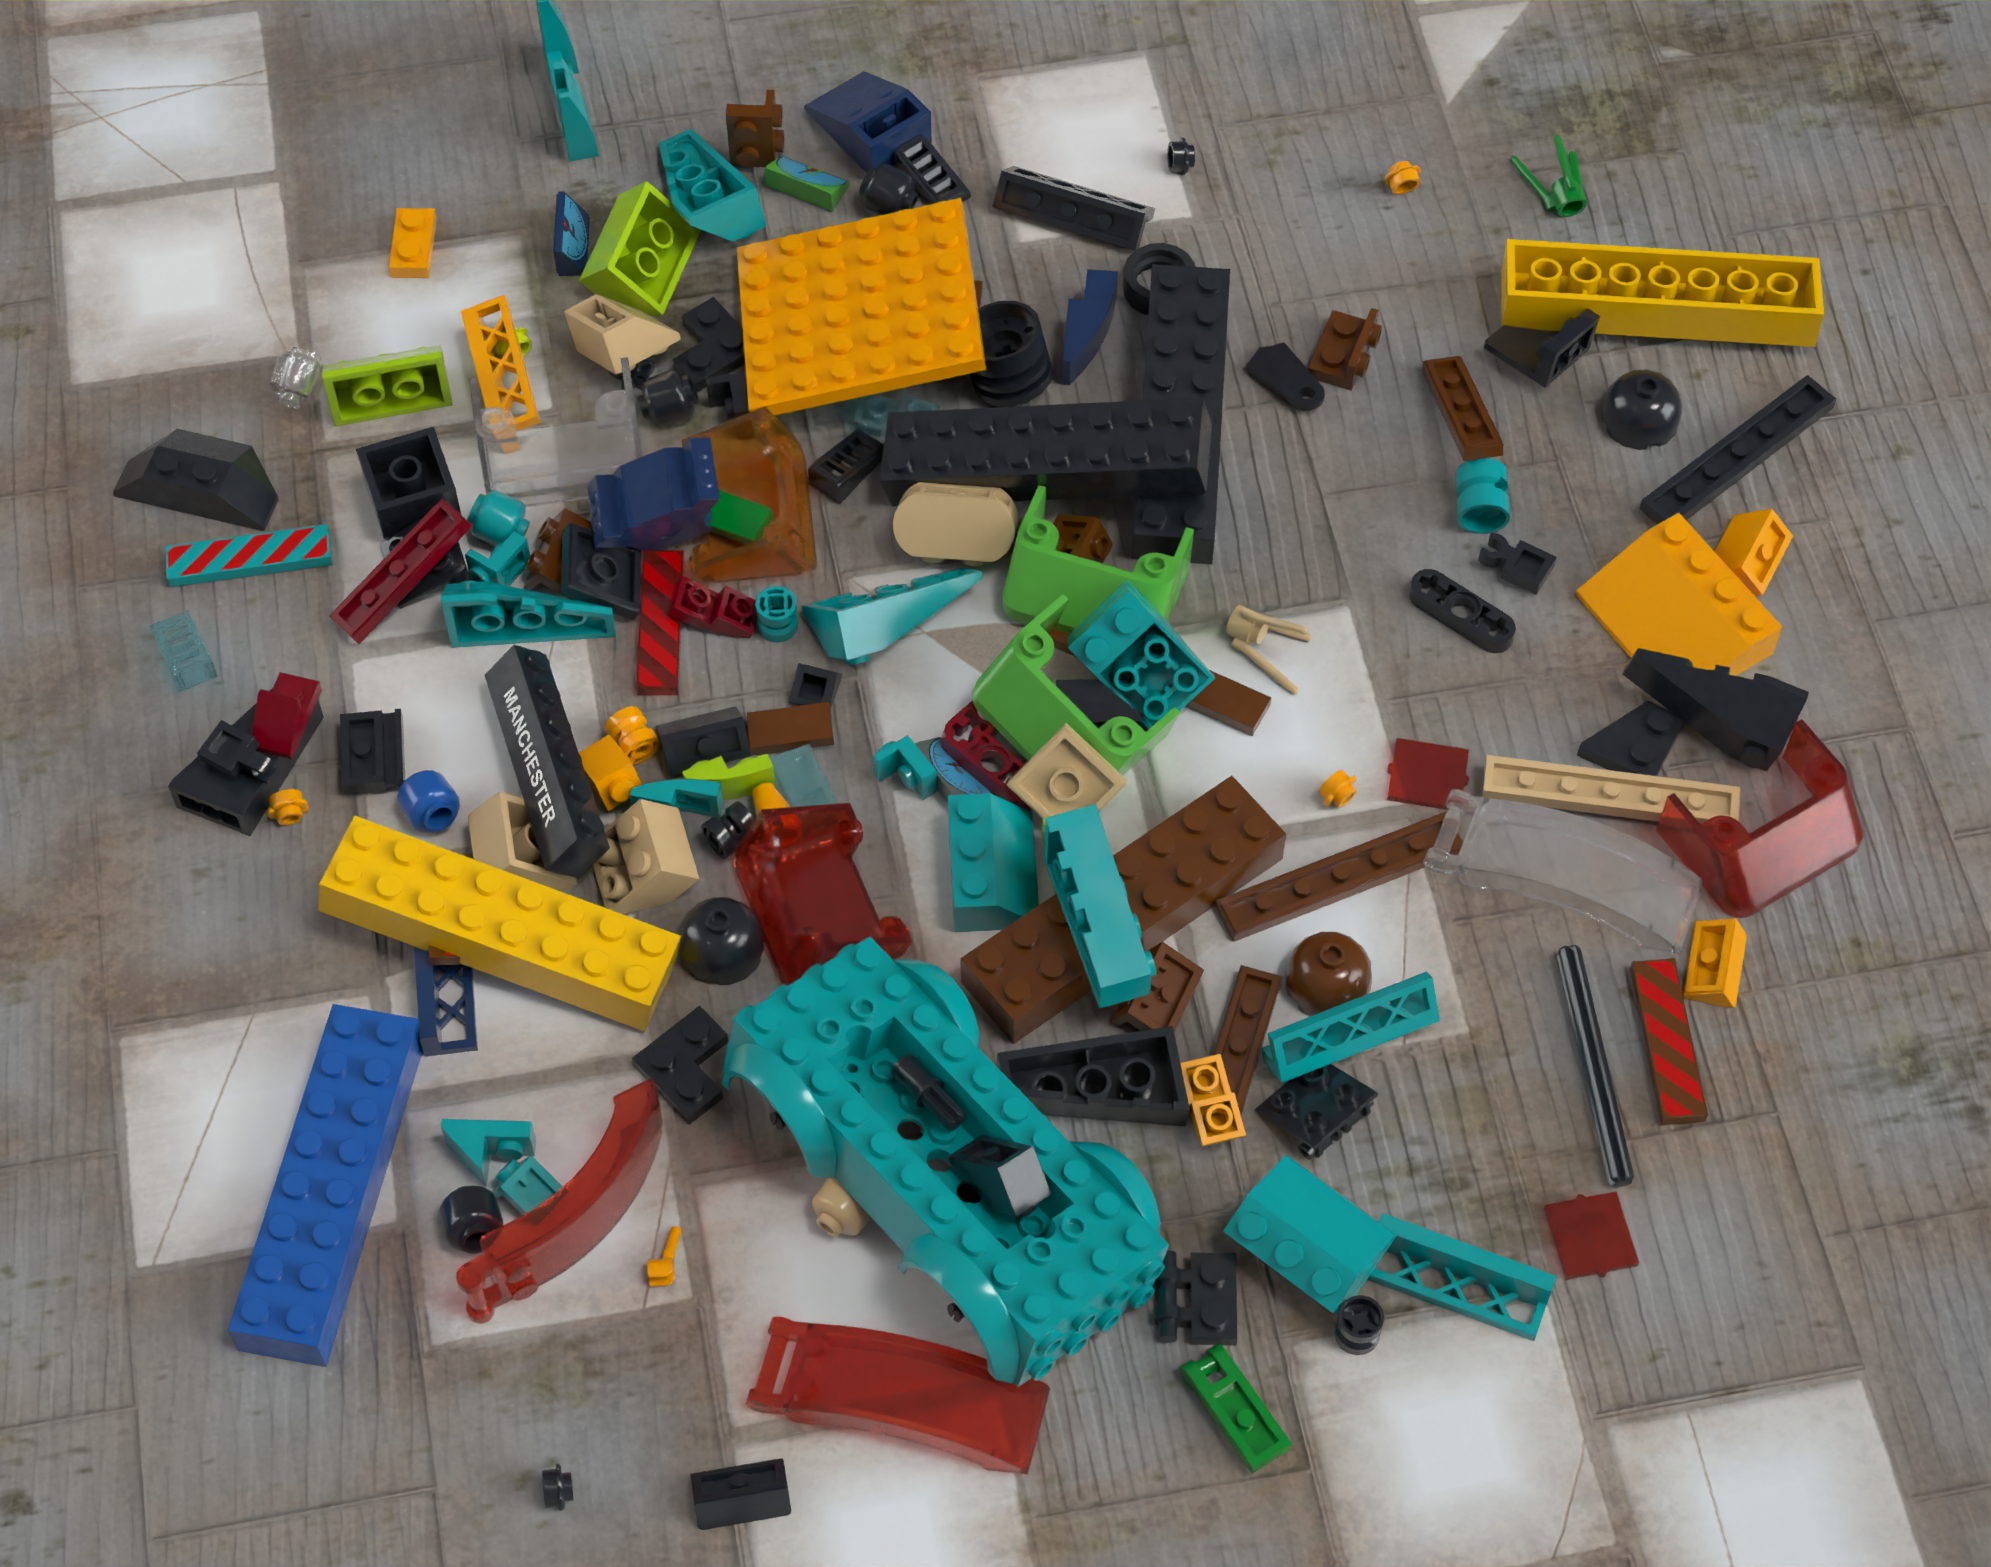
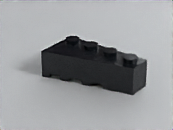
M1173 1026L997 1053L996 1067L1043 1115L1186 1126L1190 1108Z

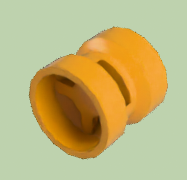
M630 706L610 716L605 723L604 730L607 735H611L631 760L632 764L636 765L651 758L659 750L661 743L655 731L646 727L647 720L638 707Z

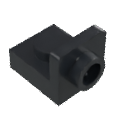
M745 372L722 374L717 377L707 378L706 387L709 406L711 408L726 406L728 422L736 421L738 436L754 434L752 417L748 406Z

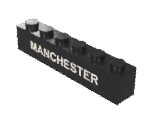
M514 644L484 676L545 869L579 879L610 849L547 655L540 651Z

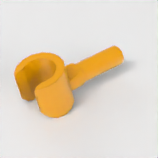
M671 1227L663 1251V1259H648L647 1273L649 1286H668L674 1282V1258L682 1232L680 1227Z

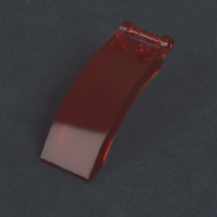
M653 1078L613 1097L614 1113L603 1138L587 1162L567 1184L530 1212L482 1236L480 1244L484 1254L463 1264L456 1272L458 1287L466 1293L468 1299L466 1310L471 1321L479 1324L486 1323L492 1319L495 1308L513 1299L519 1301L533 1295L539 1286L562 1274L591 1252L612 1231L627 1212L648 1176L662 1136L663 1120L657 1087ZM491 1276L493 1285L484 1289L485 1279Z
M772 1317L768 1328V1334L771 1337L755 1388L749 1390L745 1403L750 1409L762 1413L785 1415L789 1420L800 1424L853 1429L914 1442L969 1460L989 1471L1028 1474L1051 1389L1046 1383L1040 1380L1035 1381L1031 1378L1017 1388L1014 1384L995 1380L988 1372L986 1358L914 1337L867 1328L795 1322L785 1317ZM788 1341L797 1342L781 1394H773Z

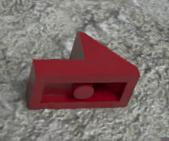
M280 672L272 691L260 689L257 695L252 736L259 743L256 751L293 759L322 692L319 681Z

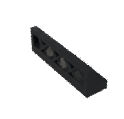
M1017 166L1001 170L992 206L999 210L1131 250L1139 248L1145 223L1153 219L1155 212L1153 207Z

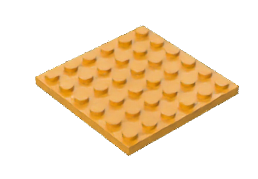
M961 198L737 247L748 406L753 420L986 370L965 211Z

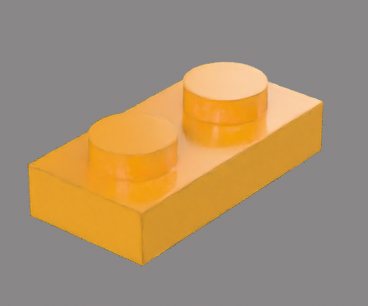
M435 208L396 209L389 262L391 278L430 277L437 221Z

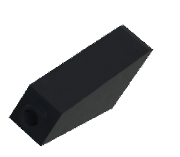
M319 700L315 705L293 759L262 753L272 760L270 766L279 771L269 785L259 781L243 768L237 777L233 778L202 762L199 756H197L168 785L176 808L251 836L269 807V797L279 791L324 718ZM256 704L232 726L252 735Z

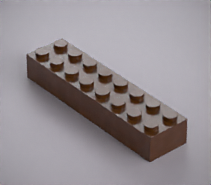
M1232 775L1113 855L1119 876L1123 879L1131 912L1136 914L1141 927L1142 938L1140 940L1143 949L1149 950L1165 941L1213 908L1216 900L1233 894L1283 859L1286 833ZM1057 894L960 958L962 985L1013 1044L1092 991Z

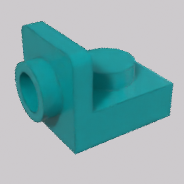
M515 531L504 542L495 546L489 559L473 549H469L465 554L469 570L468 575L472 581L492 582L510 586L521 575L530 557L527 538Z
M908 735L897 742L891 741L886 743L873 756L874 775L879 782L898 773L905 787L909 790L914 788L923 800L937 792L935 768Z
M532 1155L521 1160L519 1163L514 1158L511 1159L494 1177L500 1183L492 1190L497 1199L503 1196L534 1227L539 1226L569 1194Z

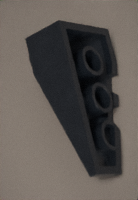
M1641 648L1636 650L1622 674L1726 755L1740 760L1748 767L1759 768L1764 771H1768L1782 753L1809 695L1808 691L1768 675L1755 673L1754 679L1730 675V667L1716 665L1714 670L1693 667L1692 662L1687 658Z

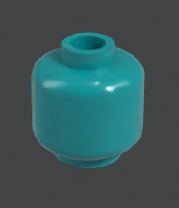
M492 490L486 496L479 494L467 519L472 525V535L494 547L504 542L514 531L524 537L530 525V521L524 519L526 514L525 504L498 490Z

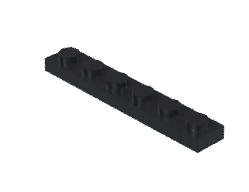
M1806 375L1643 498L1639 509L1657 525L1677 513H1680L1685 520L1689 519L1832 410L1836 398L1809 375Z

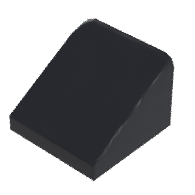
M798 663L788 703L800 706L829 702L830 707H832L843 674Z

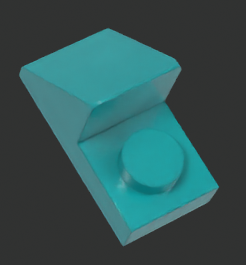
M442 1119L441 1129L447 1147L484 1186H487L490 1155H496L505 1160L513 1158L518 1160L522 1156H535L536 1136L532 1121Z

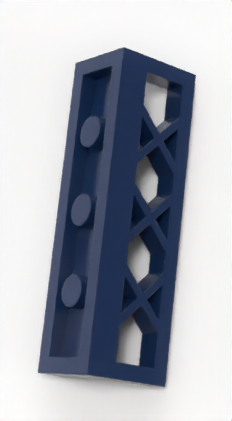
M414 946L417 1009L420 1023L419 1039L425 1057L478 1051L473 968L466 965H452L451 968L445 965H428V951ZM462 967H463V978L457 974V972H458ZM438 969L444 973V975L439 980ZM451 979L464 987V995L453 1006L439 998V991ZM464 1006L466 1017L459 1012ZM440 1008L447 1012L442 1018ZM453 1017L467 1026V1039L442 1042L441 1030Z

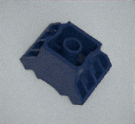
M689 438L683 447L663 448L622 464L613 475H595L587 486L595 548L631 546L649 556L712 531L710 525L712 520L711 509L720 500L711 438Z

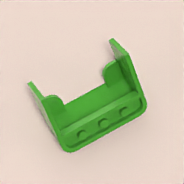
M1038 485L1018 530L1003 591L1002 608L1004 613L1014 621L1028 624L1064 594L1069 601L1057 626L1053 629L1070 634L1122 583L1128 580L1168 622L1189 572L1194 529L1186 527L1174 557L1162 553L1145 554L1138 559L1133 572L1057 551L1059 532L1054 524L1044 520L1046 487Z
M1062 594L1022 628L978 678L972 691L973 704L1027 761L1067 723L1119 773L1124 775L1166 738L1181 712L1174 707L1147 732L1134 720L1123 716L1111 718L1098 729L1041 671L1054 654V642L1048 633L1057 626L1069 601Z

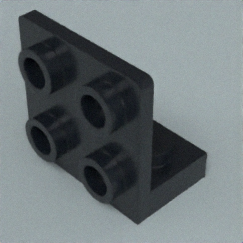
M1587 308L1575 319L1569 318L1560 331H1545L1503 325L1485 340L1483 347L1546 388L1589 350L1600 316Z

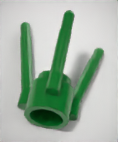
M1559 135L1554 136L1553 140L1563 177L1552 184L1550 194L1519 158L1512 156L1511 162L1544 201L1548 212L1557 210L1558 215L1561 217H1571L1584 210L1587 205V199L1583 192L1577 155L1574 151L1569 153V166Z

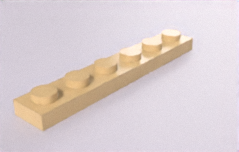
M1487 755L1484 766L1482 799L1736 831L1739 824L1740 787Z

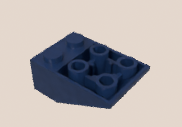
M865 71L804 106V110L866 173L871 167L877 168L884 163L893 166L894 151L919 135H923L930 143L932 142L931 111L908 89Z

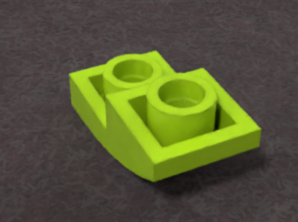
M767 753L756 758H745L729 769L720 756L710 761H699L691 766L690 769L682 772L683 779L721 782L723 800L751 796L753 789L762 783H772L776 788L774 766Z

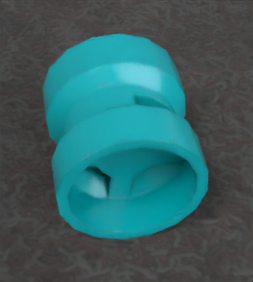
M772 586L761 591L755 603L757 627L760 635L770 642L780 643L789 640L798 629L795 595L789 589L781 586Z

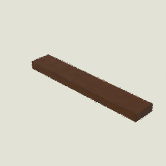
M1052 629L1048 634L1053 639L1054 648L1076 657L1068 649L1067 635L1069 633ZM1210 670L1215 679L1193 698L1186 707L1253 736L1271 705L1272 697Z
M1443 812L1216 900L1215 908L1233 942L1461 854L1464 852L1465 844L1447 813Z

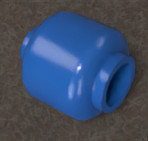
M423 770L411 775L401 785L397 795L398 807L412 826L423 833H434L446 829L453 823L460 809L459 796L446 778L434 770Z

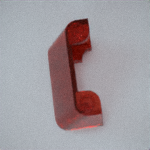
M850 803L761 809L736 850L734 865L738 881L750 909L755 912L762 927L765 945L781 983L787 986L802 978L810 967L816 964L823 965L835 958L838 952L848 944L856 945L869 936L892 959H898L904 955L912 943L909 930L899 917L885 916L879 920L852 859L863 839V828L860 821L857 820Z

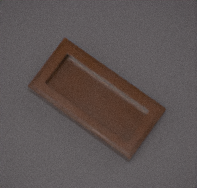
M829 702L747 713L751 755L834 745L832 714Z

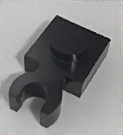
M1491 533L1488 546L1496 549L1497 552H1490L1482 548L1478 561L1487 567H1502L1500 578L1537 595L1554 568L1557 557L1522 540L1514 548L1508 544V541L1502 535Z

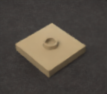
M1065 723L1008 781L1007 786L1043 819V817L1054 816L1096 804L1099 812L1127 784L1128 780L1074 729Z

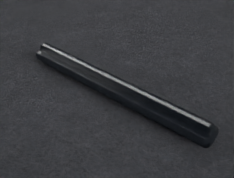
M1577 945L1563 946L1558 950L1557 961L1608 1182L1612 1187L1627 1186L1632 1183L1634 1173L1582 951Z

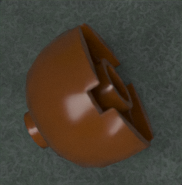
M1319 932L1305 937L1294 948L1286 965L1285 990L1290 997L1291 994L1293 1000L1298 1003V1009L1308 1016H1313L1367 995L1371 990V961L1365 949L1352 937L1339 932Z

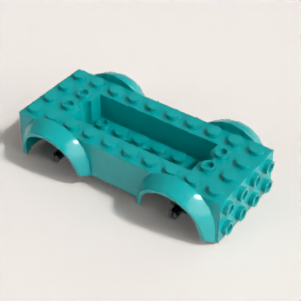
M869 936L856 945L848 944L838 952L835 958L823 965L816 964L810 967L802 978L789 986L783 984L777 987L767 999L754 1007L748 1005L735 1015L732 1021L733 1025L723 1067L724 1076L722 1084L729 1091L732 1079L740 1077L763 1095L776 1110L770 1114L771 1123L773 1126L776 1125L777 1130H782L785 1126L790 1129L803 1153L808 1172L813 1177L835 1178L904 1252L898 1269L903 1274L906 1273L909 1267L918 1269L930 1277L954 1301L947 1306L948 1314L950 1317L954 1315L953 1320L956 1322H960L964 1317L967 1318L980 1339L987 1357L988 1372L995 1380L1014 1384L1017 1388L1031 1378L1035 1381L1040 1380L1054 1367L1056 1360L1065 1353L1069 1357L1075 1355L1086 1345L1089 1336L1098 1330L1102 1333L1110 1330L1120 1320L1125 1310L1131 1306L1134 1309H1138L1153 1296L1155 1292L1153 1284L1165 1268L1162 1262L1169 1244L1160 1235L1158 1207L1147 1180L1135 1164L1117 1149L1103 1143L1068 1141L980 1050V1033L975 1013L966 994L955 980L941 968L922 960L892 959ZM907 1054L913 1055L934 1078H940L944 1082L943 1090L966 1114L965 1121L956 1130L948 1131L926 1107H917L913 1101L914 1097L891 1075V1070H894V1064L901 1057ZM903 1122L916 1123L921 1127L920 1132L923 1136L915 1141L906 1140L899 1135L897 1127ZM981 1135L1033 1146L1052 1195L1039 1202L1034 1212L1018 1218L991 1211L982 1200L977 1203H965L958 1197L956 1190L959 1186L967 1184V1182L950 1164L948 1156ZM932 1159L942 1160L948 1164L950 1170L946 1172L935 1171L929 1167L927 1162Z

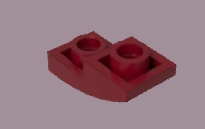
M682 576L675 583L667 615L677 620L715 633L742 638H750L753 635L757 622L756 600L728 586H725L717 593L685 576Z

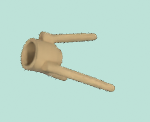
M1238 605L1232 612L1226 627V634L1234 637L1231 646L1244 652L1290 693L1297 694L1298 688L1254 650L1250 644L1252 642L1259 644L1265 637L1268 629L1293 638L1310 641L1312 636L1307 633L1308 629L1292 622L1260 614L1243 605Z

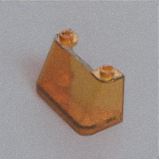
M766 407L682 440L683 447L689 438L710 437L718 489L769 507L774 515L770 524L763 527L761 539L746 545L713 532L705 533L706 544L701 543L694 546L692 556L689 558L690 568L696 578L710 584L794 576L816 569L817 556L805 454L798 439Z

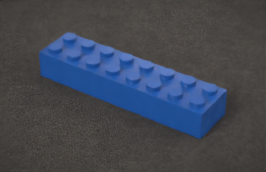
M332 1004L228 1328V1332L238 1351L327 1367L422 1056L423 1048L419 1039V1019Z

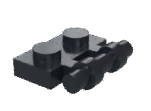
M1167 1250L1162 1262L1165 1268L1154 1282L1155 1286L1159 1287V1305L1154 1308V1322L1159 1326V1340L1165 1343L1177 1341V1327L1190 1328V1345H1216L1220 1343L1223 1346H1236V1253L1191 1252L1190 1269H1180L1177 1267V1253ZM1177 1289H1190V1308H1181L1177 1305Z

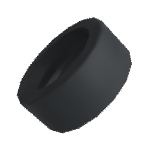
M1166 243L1147 244L1136 249L1127 258L1123 270L1124 297L1132 308L1144 315L1149 314L1150 290L1140 285L1137 281V277L1141 272L1152 268V264L1196 267L1190 255L1175 245Z

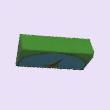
M781 156L769 163L764 169L765 186L829 211L834 210L850 186V182L785 156Z

